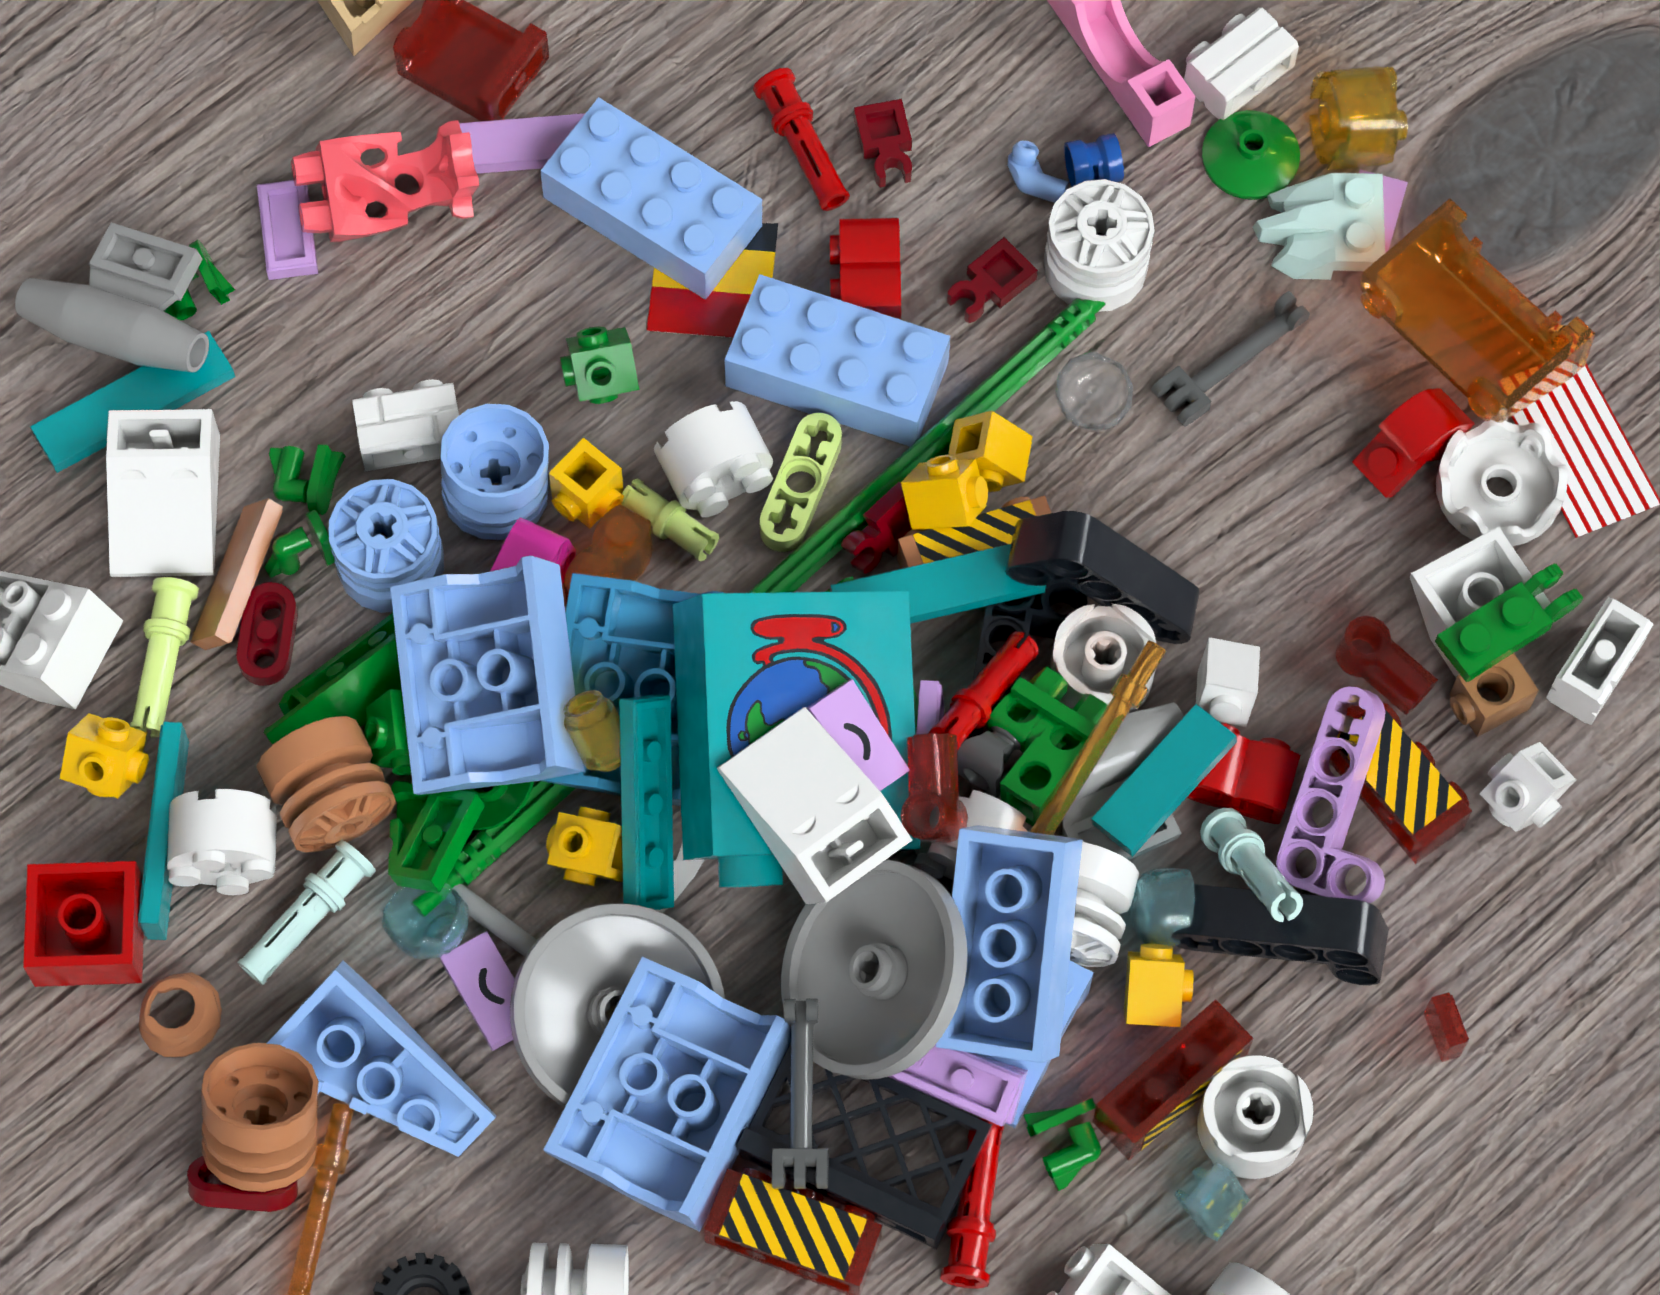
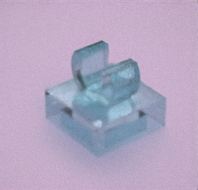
M1216 1162L1209 1171L1204 1168H1195L1192 1174L1198 1182L1197 1187L1191 1194H1186L1178 1189L1175 1196L1183 1209L1190 1214L1200 1232L1218 1241L1250 1199L1233 1171Z

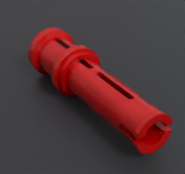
M789 68L773 70L762 76L754 84L753 91L758 99L764 100L773 117L771 126L774 132L786 137L819 201L821 209L823 211L836 209L846 203L850 194L842 184L827 151L824 149L811 124L813 110L810 104L803 102L794 86L796 78L792 70Z
M983 1118L978 1119L991 1124L992 1129L960 1195L957 1217L952 1218L951 1222L948 1223L946 1234L951 1237L948 1265L941 1269L940 1279L947 1284L971 1289L985 1288L989 1285L990 1275L985 1272L989 1243L994 1242L996 1237L994 1224L990 1222L991 1206L998 1167L999 1149L1004 1126H999ZM971 1130L968 1133L967 1150L976 1133Z

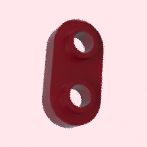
M267 582L254 587L242 614L236 654L237 662L242 675L249 682L259 686H269L281 681L291 666L298 608L293 593L280 583ZM276 608L281 611V614L275 619L269 620L263 617L269 609ZM270 656L274 658L273 663L268 667L262 668L256 665L261 657Z
M203 1156L194 1160L187 1171L189 1195L193 1201L205 1207L274 1212L291 1205L298 1194L297 1181L287 1187L266 1192L237 1189L221 1182L207 1168Z

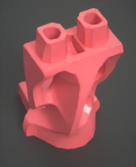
M458 120L448 121L438 128L436 139L429 147L398 156L397 144L402 141L401 132L358 135L319 141L315 151L295 156L291 160L295 186L321 183L323 195L322 201L299 204L302 232H328L330 242L368 237L406 226L408 224V213L427 206H448L453 217L461 219L473 218L472 196L479 187V180L473 162L470 132L462 133ZM379 148L384 152L385 158L383 161L371 166L364 165L360 159L361 153L368 149ZM401 174L410 175L417 181L419 189L416 193L405 194L395 187V179ZM375 201L384 204L387 208L386 215L382 218L369 217L365 212L367 205Z

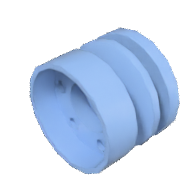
M484 404L467 409L451 421L442 437L440 455L442 501L448 517L462 531L481 539L493 540L506 539L511 528L520 517L536 524L547 507L549 443L542 426L527 412L504 404Z
M394 479L370 480L350 489L336 503L329 519V543L335 559L338 576L346 593L362 607L380 613L393 612L391 586L443 574L444 551L439 535L437 517L428 498L414 486Z

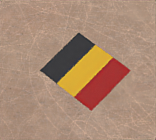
M762 223L760 230L706 300L654 268L647 331L734 338L759 274L773 278L778 223Z

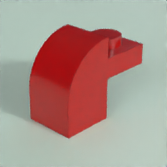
M1441 388L1426 389L1414 395L1394 410L1378 426L1381 431L1352 463L1385 498L1394 497L1427 461L1442 459L1454 433L1458 430L1466 433L1475 423Z

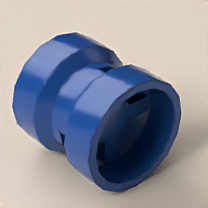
M1114 133L1101 135L1095 142L1085 143L1082 140L1064 143L1065 165L1071 187L1091 180L1106 179L1117 183L1123 181V158L1119 141Z

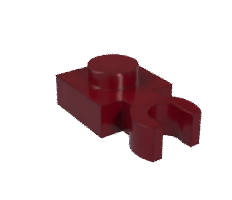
M902 99L854 107L853 118L863 159L877 157L874 168L876 184L880 188L886 187L885 171L889 168L899 169L903 174L904 182H911L912 162L904 152L912 151V138Z
M1003 237L967 266V276L971 281L963 280L952 285L947 293V303L952 306L961 298L972 300L974 304L965 310L964 320L967 323L975 322L982 316L987 301L991 299L1001 309L1037 280L1038 270Z
M901 482L894 485L863 514L868 525L862 531L851 532L841 543L844 550L857 556L850 562L852 567L864 574L871 572L878 565L883 551L894 557L898 550V539L903 538L907 532L912 530Z

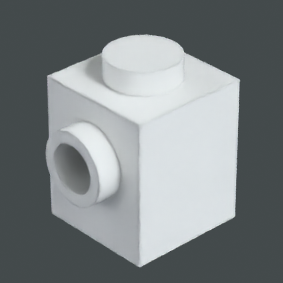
M1215 638L1208 639L1198 669L1196 704L1220 723L1247 726L1258 694L1260 647Z

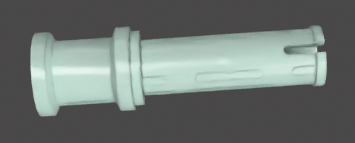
M1221 808L1208 815L1201 826V840L1209 850L1218 852L1219 862L1229 873L1240 875L1258 899L1267 907V910L1275 920L1283 922V914L1288 921L1298 916L1303 907V898L1265 856L1263 840L1256 832L1247 829L1246 821L1239 811L1233 808Z
M341 840L335 845L337 852L317 874L309 873L305 878L306 882L303 884L305 890L269 928L253 948L237 962L259 984L264 985L267 982L266 980L279 965L299 946L329 911L335 913L346 905L344 898L364 876L371 877L376 872L373 865L346 841Z

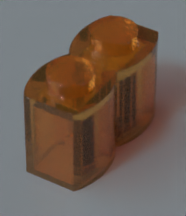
M617 505L609 510L599 521L594 531L592 545L582 550L567 569L564 580L566 603L572 573L636 581L646 570L652 557L651 522L622 505Z

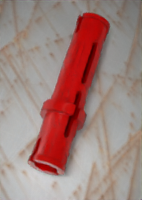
M1011 633L1006 643L967 688H962L955 693L951 699L950 709L929 731V739L936 749L939 750L945 741L950 738L951 741L944 748L943 753H956L975 728H981L990 719L991 708L1027 665L1038 655V646L1032 637L1028 636L1024 643L1017 648L1016 645L1024 637V633Z

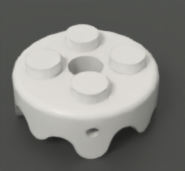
M1494 417L1466 433L1462 430L1454 433L1440 462L1436 477V495L1441 510L1450 524L1464 536L1474 540L1499 527L1510 544L1516 546L1539 537L1552 525L1565 499L1568 469L1556 457L1552 448L1551 435L1544 426L1538 423L1516 425L1502 418ZM1494 477L1504 478L1511 483L1514 492L1505 497L1496 496L1489 491L1486 482Z

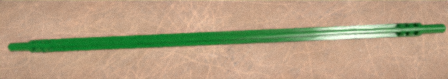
M1074 299L748 593L796 591L842 549L841 543L847 535L853 531H862L868 525L863 514L894 485L902 482L919 463L927 462L934 457L949 453L956 419L988 411L995 412L1073 340L1082 334L1083 331L1096 321L1095 314L1106 303ZM542 781L534 783L531 794L519 813L501 826L479 832L463 847L441 892L423 890L410 901L413 908L422 917H426L447 898L454 886L458 884L468 886L576 788Z

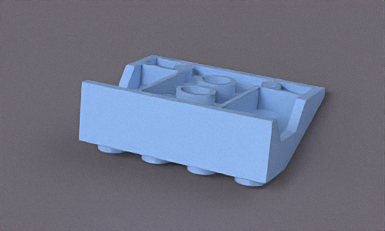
M534 556L522 557L516 566L482 574H445L390 587L414 794L423 795L533 782L585 772L559 564Z
M642 957L544 1148L545 1153L647 1208L700 1232L739 1154L736 1146L745 1127L749 1128L791 1043V1027L784 1021V1018L777 1015H760L723 999L701 982Z

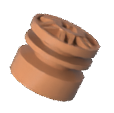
M348 716L329 717L305 725L274 743L261 756L256 766L273 803L283 806L279 814L284 826L289 828L288 832L296 850L306 853L318 852L334 848L341 840L349 842L377 826L391 813L396 804L389 784L384 783L385 779L380 766L369 763L373 756L371 748L357 721Z
M247 1044L234 1047L218 1056L205 1071L201 1090L203 1117L202 1154L207 1168L221 1182L244 1191H271L287 1187L306 1174L314 1163L317 1149L319 1081L313 1066L298 1052L278 1044Z

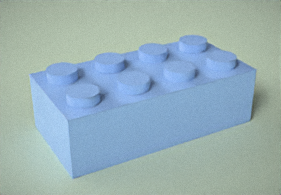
M599 97L540 170L543 198L705 300L762 227V199Z
M759 274L724 360L725 386L805 413H825L835 418L839 424L911 447L920 438L947 368L951 336Z
M980 825L959 829L952 899L960 912L965 928L968 953L967 971L957 1010L944 1034L936 1043L937 1048L1035 1063H1044L1059 1057L1083 839Z

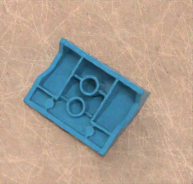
M572 573L565 614L585 772L540 781L621 796L619 699L656 694L670 695L672 805L681 806L673 604L700 594L659 589L631 580ZM710 591V592L701 593V594H707V593H724V592Z

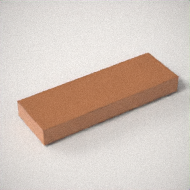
M269 498L244 506L190 641L191 643L204 650H208L232 642L282 515L283 506Z

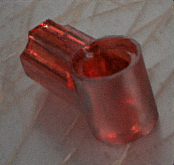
M1361 616L1352 620L1336 648V659L1344 672L1351 676L1364 678L1406 716L1419 705L1438 681L1437 678L1391 639L1388 627L1376 617ZM1361 639L1367 641L1373 647L1374 653H1361L1353 646L1352 640Z
M927 733L907 737L908 768L910 769L908 772L909 797L902 806V825L909 835L917 839L940 843L954 842L958 839L959 829L966 828L968 822L966 807L959 800L957 735ZM937 805L940 817L937 825L932 829L929 821L930 813Z

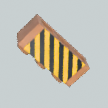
M1045 496L1035 499L1018 497L1008 501L1000 509L983 514L980 513L966 527L910 530L903 538L898 539V564L900 569L1011 544L1018 520L1050 514L1051 510Z

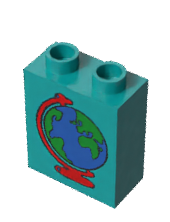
M909 591L707 593L673 604L683 860L718 859L719 888L784 885L783 868L717 770V767L802 707L807 708L845 681L851 679L854 680L910 769L909 772L880 791L912 838L911 842L897 852L921 849Z

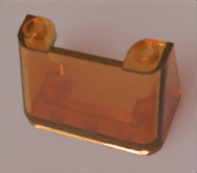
M1449 198L1362 272L1360 286L1363 294L1360 296V300L1364 308L1377 319L1383 318L1464 394L1468 398L1471 409L1478 417L1484 421L1493 420L1497 423H1503L1578 373L1586 364L1595 332L1579 317L1574 318L1567 325H1560L1562 316L1556 310L1547 317L1480 254L1483 242L1476 236L1469 242L1461 228V224L1467 220L1468 214Z

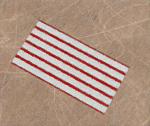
M1580 352L1495 384L1516 425L1538 423L1549 431L1553 451L1558 460L1563 465H1566L1568 469L1567 490L1561 511L1576 538L1660 505L1659 496Z

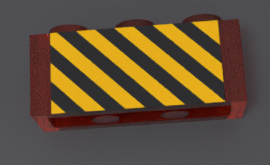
M1383 702L1385 720L1359 798L1412 861L1417 864L1462 831L1472 810L1469 808V800L1460 786L1453 781L1447 782L1435 768V760L1429 750L1422 743L1417 741L1414 743L1401 728L1402 724L1396 712L1391 706ZM1351 705L1347 708V715L1352 716L1354 719L1363 720L1366 710L1359 707V705ZM1339 731L1337 738L1350 740L1355 743L1359 739L1358 736ZM1344 748L1336 750L1329 759V763L1340 776L1346 773L1350 767V757Z
M1215 999L1096 1104L1092 1122L1130 1161L1205 1095L1209 1083L1223 1067L1235 1059L1247 1056L1253 1037Z
M727 1168L704 1227L705 1242L841 1293L861 1295L882 1239L883 1225L874 1222L876 1217L859 1207L846 1205L844 1210L824 1204V1198L820 1194L807 1188L795 1189L793 1187L792 1192L786 1189H773L772 1178L760 1171L742 1168L741 1173Z

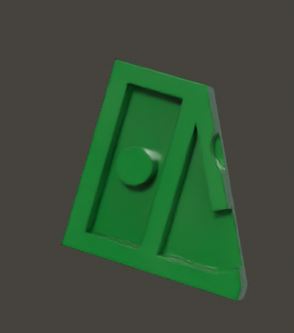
M394 781L391 790L397 802V817L390 820L389 837L393 842V846L389 853L388 875L397 886L440 893L485 804L477 793L457 790L416 795L413 793L412 783Z

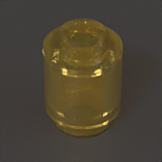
M597 690L585 691L571 698L563 709L565 715L564 727L584 766L589 770H600L602 772L612 771L620 767V716L613 702L605 698Z

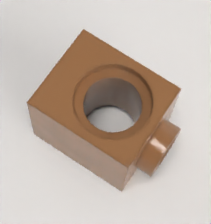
M1513 653L1469 682H1465L1461 675H1458L1450 692V705L1457 719L1463 725L1469 724L1475 735L1479 737L1529 710L1539 690ZM1490 688L1499 694L1501 700L1497 702L1487 701L1480 696L1478 689Z

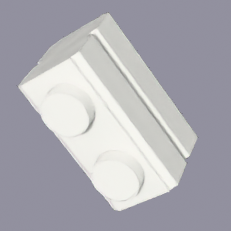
M1262 7L1257 8L1247 17L1243 14L1233 17L1224 27L1222 36L1212 44H1209L1207 41L1198 44L1186 58L1187 65L1184 81L1200 102L1203 101L1205 107L1218 120H1224L1295 66L1299 46L1297 41L1283 27L1278 26L1277 21Z
M424 380L415 384L412 390L393 393L390 389L377 388L366 392L363 398L352 400L365 472L440 459L442 437L451 421L459 416L453 383L443 384L439 380Z
M1608 597L1556 676L1546 698L1584 723L1592 725L1630 663L1644 644L1653 623L1614 598Z

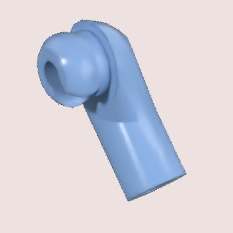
M1030 141L1017 142L1012 148V153L1008 155L1007 165L1016 186L1025 194L1055 203L1067 190L1069 182L1043 173L1036 159L1039 149L1034 143Z

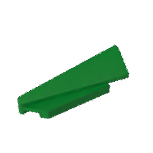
M393 613L283 695L278 705L284 716L271 726L266 727L263 732L271 745L305 725L329 717L348 716L355 719L359 727L367 723L366 707L390 689L402 690Z

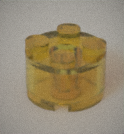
M1373 66L1320 71L1314 77L1310 90V99L1319 98L1318 114L1309 115L1310 133L1316 157L1320 164H1329L1326 168L1327 170L1382 166L1393 162L1397 141L1405 140L1408 132L1406 114L1403 110H1398L1395 96L1397 76L1393 67Z

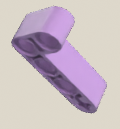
M1348 686L1339 689L1331 696L1277 855L1276 865L1277 869L1285 877V880L1292 886L1325 897L1354 899L1372 903L1380 897L1384 890L1385 878L1382 869L1369 858L1342 850L1385 720L1383 702L1377 695L1368 690ZM1350 704L1359 705V707L1366 710L1363 720L1354 719L1352 716L1347 715V708ZM1342 731L1358 736V742L1355 743L1350 740L1337 738L1338 732ZM1344 748L1350 757V767L1342 776L1335 777L1330 771L1329 759L1336 750ZM1326 798L1332 804L1333 818L1329 824L1320 828L1313 821L1312 812L1315 804ZM1309 849L1316 857V869L1312 875L1303 878L1297 872L1296 859L1303 850ZM1355 866L1361 867L1367 878L1365 888L1358 895L1349 893L1345 885L1347 872Z

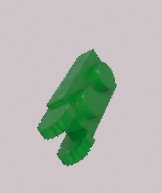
M1551 564L1544 570L1539 571L1525 584L1521 581L1437 635L1435 643L1465 682L1471 681L1549 631L1554 622L1574 610L1581 603L1583 596L1575 588L1560 595L1545 609L1534 598L1559 581L1564 572L1557 564Z

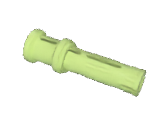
M160 577L153 580L152 590L156 593L151 619L145 621L143 628L149 643L133 720L130 723L132 728L147 732V729L151 730V737H160V728L165 720L179 646L184 645L190 636L191 630L186 625L191 601L197 599L199 588L193 583L172 577Z

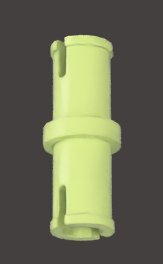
M638 478L634 479L631 484L635 487V490L630 485L624 489L622 493L624 499L620 506L652 526L654 535L662 540L669 538L695 556V559L700 562L704 561L707 557L703 550L709 555L713 552L718 543L719 534L711 531L685 513L686 508L682 507L680 502L676 500L669 502Z

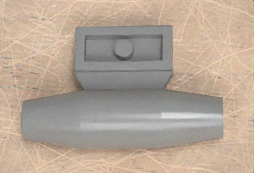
M111 222L89 262V286L28 278L21 284L16 295L15 309L22 318L68 343L135 365L196 372L202 367L208 354L209 340L206 334L164 312L175 301H181L203 260L197 249Z
M1172 702L1115 716L1105 721L1099 733L1098 750L1090 761H1087L1081 773L1069 784L1052 808V811L1062 808L1063 837L1083 839V842L1106 848L1127 860H1131L1180 837L1182 833L1171 814L1132 857L1092 825L1091 820L1096 812L1182 720L1184 715L1176 703ZM1012 767L1002 773V780Z

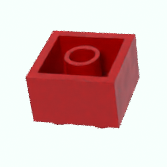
M136 861L27 864L23 968L35 987L142 983L144 933L138 923L143 876Z

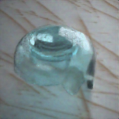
M1182 868L1153 869L1143 873L1138 878L1128 914L1134 932L1144 944H1163L1172 947L1180 944V940L1173 938L1172 933L1179 929L1188 928L1192 923L1194 915V880L1190 870Z
M446 882L440 893L434 892L442 897L441 903L426 917L420 915L412 902L417 897L432 891L402 887L393 894L383 909V929L394 945L412 958L425 960L447 955L460 944L468 930V904Z

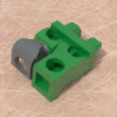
M1044 667L1029 682L1019 677L1011 687V693L1006 695L991 712L987 723L988 731L965 740L956 756L957 774L993 797L998 798L1001 796V801L1020 811L1026 816L1025 822L1035 826L1039 831H1041L1051 817L1053 806L1066 788L1081 773L1087 761H1090L1098 750L1099 733L1108 717L1107 704L1092 694L1085 693L1073 709L1060 702L1061 698L1068 691V682L1049 667ZM1014 750L1023 752L1022 756L1002 780L1003 763L1009 760Z

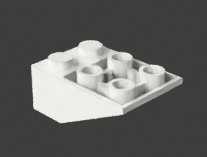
M212 409L109 411L106 468L111 577L214 575L220 434Z
M0 571V685L40 702L76 710L123 620L87 588Z
M802 707L717 767V770L806 904L828 902L912 841V838L883 794L806 707Z

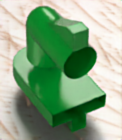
M200 240L190 243L189 247L197 249L203 259L198 269L209 292L221 305L230 301L228 294L235 291L233 286L214 266L211 257ZM196 271L194 277L192 278V280H194V279H196V278L199 277V274L197 273V271ZM188 288L181 301H175L164 312L178 320L192 317L197 312V308Z
M318 444L310 480L299 479L304 459V451L294 446H285L283 448L271 447L269 456L275 474L273 484L274 496L281 501L307 503L309 512L316 510L319 515L326 514L330 505L336 476L346 457L343 452L331 451L328 445Z
M316 510L306 513L311 536L326 565L335 563L329 543V530L325 528ZM302 526L274 540L272 545L273 554L265 566L269 578L281 573L291 575L300 568L298 553L313 547Z
M1090 1098L1072 1107L1024 1114L1023 1116L1028 1125L1026 1127L1030 1137L1091 1111L1097 1108L1093 1098ZM1090 1121L1067 1128L1074 1144L1043 1157L1045 1168L1057 1191L1066 1188L1083 1166L1096 1161L1101 1155V1145Z

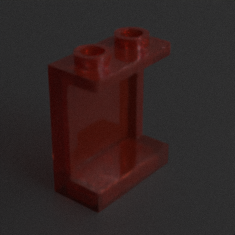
M425 0L420 16L411 27L406 26L400 31L393 46L397 71L400 76L481 122L503 120L549 59L547 32L530 23L522 33L465 0Z

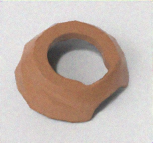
M193 972L173 974L157 981L148 989L141 1003L139 1016L141 1037L150 1050L164 1057H186L200 1051L213 1040L220 1028L222 1008L219 993L209 981ZM172 990L188 992L193 997L195 1003L191 1019L178 1028L161 1026L150 1016L151 1004L158 993H166Z

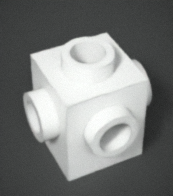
M1538 742L1519 751L1515 756L1508 753L1489 770L1487 775L1492 781L1482 790L1480 795L1489 803V810L1500 823L1511 827L1517 832L1533 823L1538 828H1541L1549 822L1562 808L1557 800L1576 779L1541 742Z

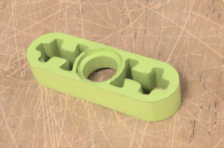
M812 413L799 422L761 512L760 536L764 544L774 551H791L803 542L840 453L842 430L838 421L828 414ZM819 431H825L827 433V441L820 443L815 461L808 457L811 450V437H815ZM803 471L811 474L816 483L811 490L797 493L787 486L786 481L791 474ZM787 503L794 507L791 513V528H786L783 534L775 533L774 523L782 521Z

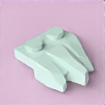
M1330 173L1286 187L1268 195L1270 207L1281 213L1256 221L1253 230L1259 242L1284 246L1273 259L1272 267L1293 279L1331 280L1333 271L1383 272L1386 263L1383 174Z

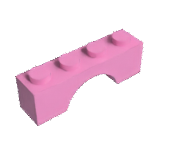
M1047 0L1148 147L1190 126L1196 96L1170 59L1159 61L1144 48L1128 22L1121 0Z

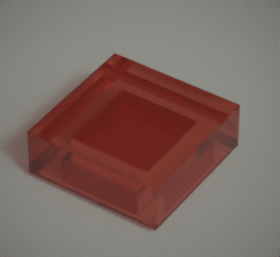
M1448 992L1431 997L1424 1011V1016L1441 1061L1445 1062L1459 1058L1469 1038L1453 995H1450Z

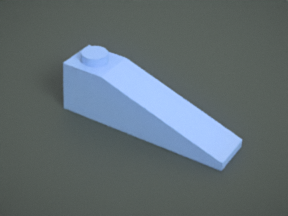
M343 960L266 1043L281 1045L298 1052L313 1066L319 1081L318 1094L322 1092L348 1104L349 1108L360 1113H368L397 1126L400 1131L457 1157L496 1118L491 1109L403 1017Z

